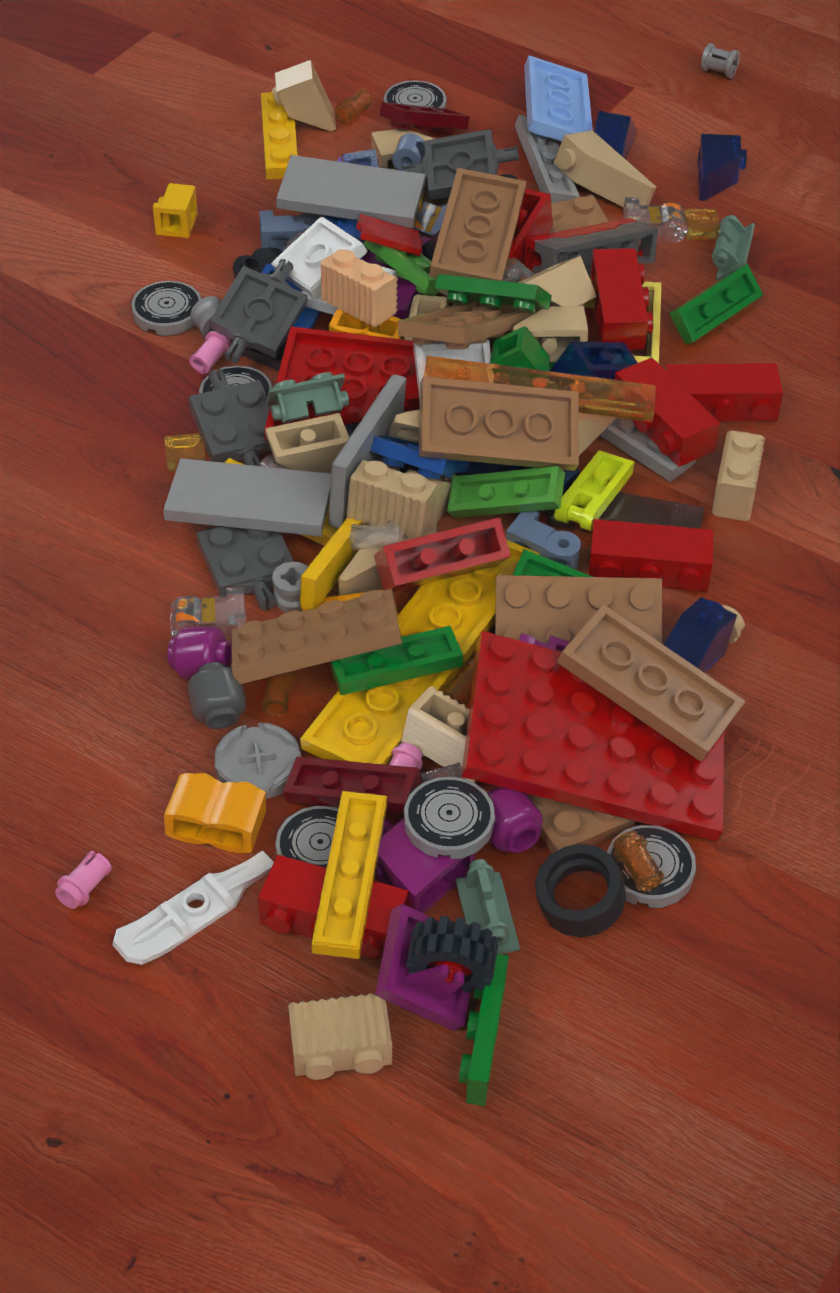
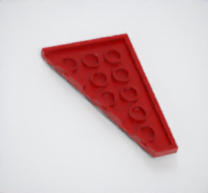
M290 327L276 384L285 380H294L296 383L309 381L313 376L326 372L332 373L333 376L345 374L341 391L347 392L349 406L343 407V410L340 412L316 416L313 404L309 403L306 404L309 418L282 423L281 420H273L271 414L272 405H270L265 428L340 413L344 425L361 422L379 393L394 374L406 378L404 412L419 409L420 400L413 341ZM494 370L496 384H505ZM264 428V439H265V441H268V440H267V437H266V434H265V428Z

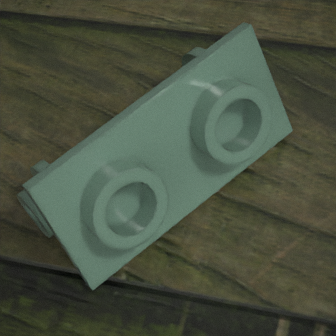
M728 215L721 220L718 233L720 237L717 238L712 253V261L718 267L717 281L738 267L746 265L755 228L754 223L744 227L734 215Z
M326 372L313 376L309 381L296 383L294 380H285L275 384L273 388H269L266 402L267 406L272 405L271 414L273 420H281L282 423L309 418L306 405L309 403L313 404L316 416L342 411L343 407L349 406L347 392L341 391L345 374L333 376L332 373Z
M479 859L473 861L469 865L470 869L467 872V877L455 879L465 923L470 925L472 922L481 924L480 930L488 928L492 931V936H496L498 939L497 954L520 951L500 872L494 873L493 867L488 865L486 860Z

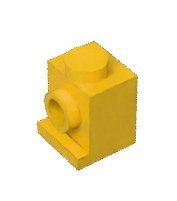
M168 184L164 196H160L158 203L153 205L156 235L189 238L198 215L195 186Z

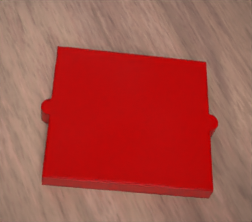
M360 213L356 229L359 230L360 239L420 256L423 240L420 239L418 230Z

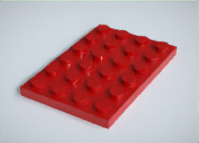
M485 631L481 632L476 646L461 777L649 825L661 826L669 830L713 841L719 839L723 833L724 732L701 762L557 663L562 653L561 651Z

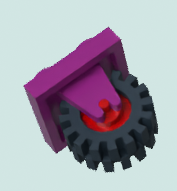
M401 904L391 910L375 995L452 1031L457 1030L465 1025L469 995L473 987L480 991L485 989V985L489 986L492 983L499 945L496 936H492V931L488 928L480 930L481 924L472 922L468 925L465 924V919L458 917L456 922L450 921L449 916H440V920L437 921L433 917H429Z

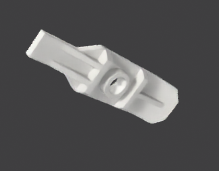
M261 851L249 860L224 872L208 873L144 917L116 929L112 946L126 962L140 965L163 956L236 908L245 889L269 874L274 862L264 851ZM194 900L204 902L199 908H191L187 905Z

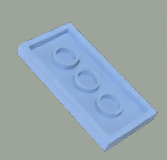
M529 55L524 65L528 131L540 138L549 137L562 141L566 134L593 130L587 74Z

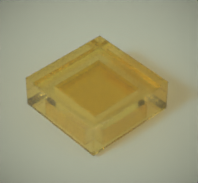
M717 209L683 210L682 223L686 240H717L720 237L718 234L720 223Z
M200 433L164 436L168 472L177 470L180 458L205 461L204 446Z

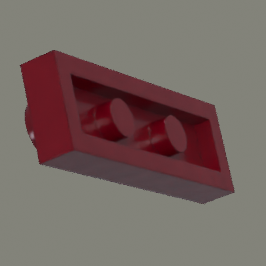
M382 102L379 114L392 120L391 126L410 130L411 125H413L416 129L429 132L432 131L433 127L438 131L453 133L454 128L467 129L470 116L448 108Z
M296 757L283 789V794L287 802L339 807L342 791L387 796L386 812L404 814V807L408 797L421 784L422 776L417 767Z

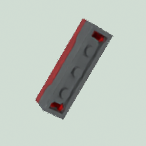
M626 218L527 237L525 241L524 267L532 272L530 275H534L559 262L581 256L588 276H590L593 249L636 248L638 263L655 262L658 228Z

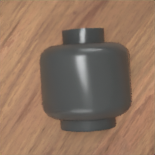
M218 662L207 663L201 666L199 672L195 673L188 681L187 691L192 714L197 721L204 723L208 728L220 729L235 724L239 720V716L244 713L247 706L243 684H240L234 678L232 668L224 667L222 663Z

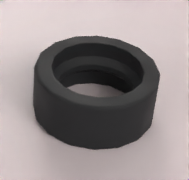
M586 844L565 846L549 855L539 867L535 880L537 900L550 926L559 932L575 937L597 935L611 927L622 914L626 902L623 877L613 857L601 848ZM585 870L597 872L607 881L608 890L599 903L588 909L578 911L563 909L555 901L554 891L556 886L563 878L574 872Z

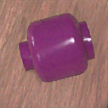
M183 627L169 642L168 662L172 670H175L181 679L189 680L195 673L199 672L201 666L207 663L218 662L222 663L224 667L230 666L232 663V644L230 641H226L225 635L217 627Z
M503 787L489 791L487 795L493 802L495 814L493 832L489 840L491 844L501 852L520 853L531 848L539 839L543 824V817L538 807L527 793Z

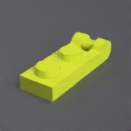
M599 450L562 496L561 508L555 509V520L563 523L573 521L579 523L580 528L592 532L594 519L600 518L633 474L634 461Z

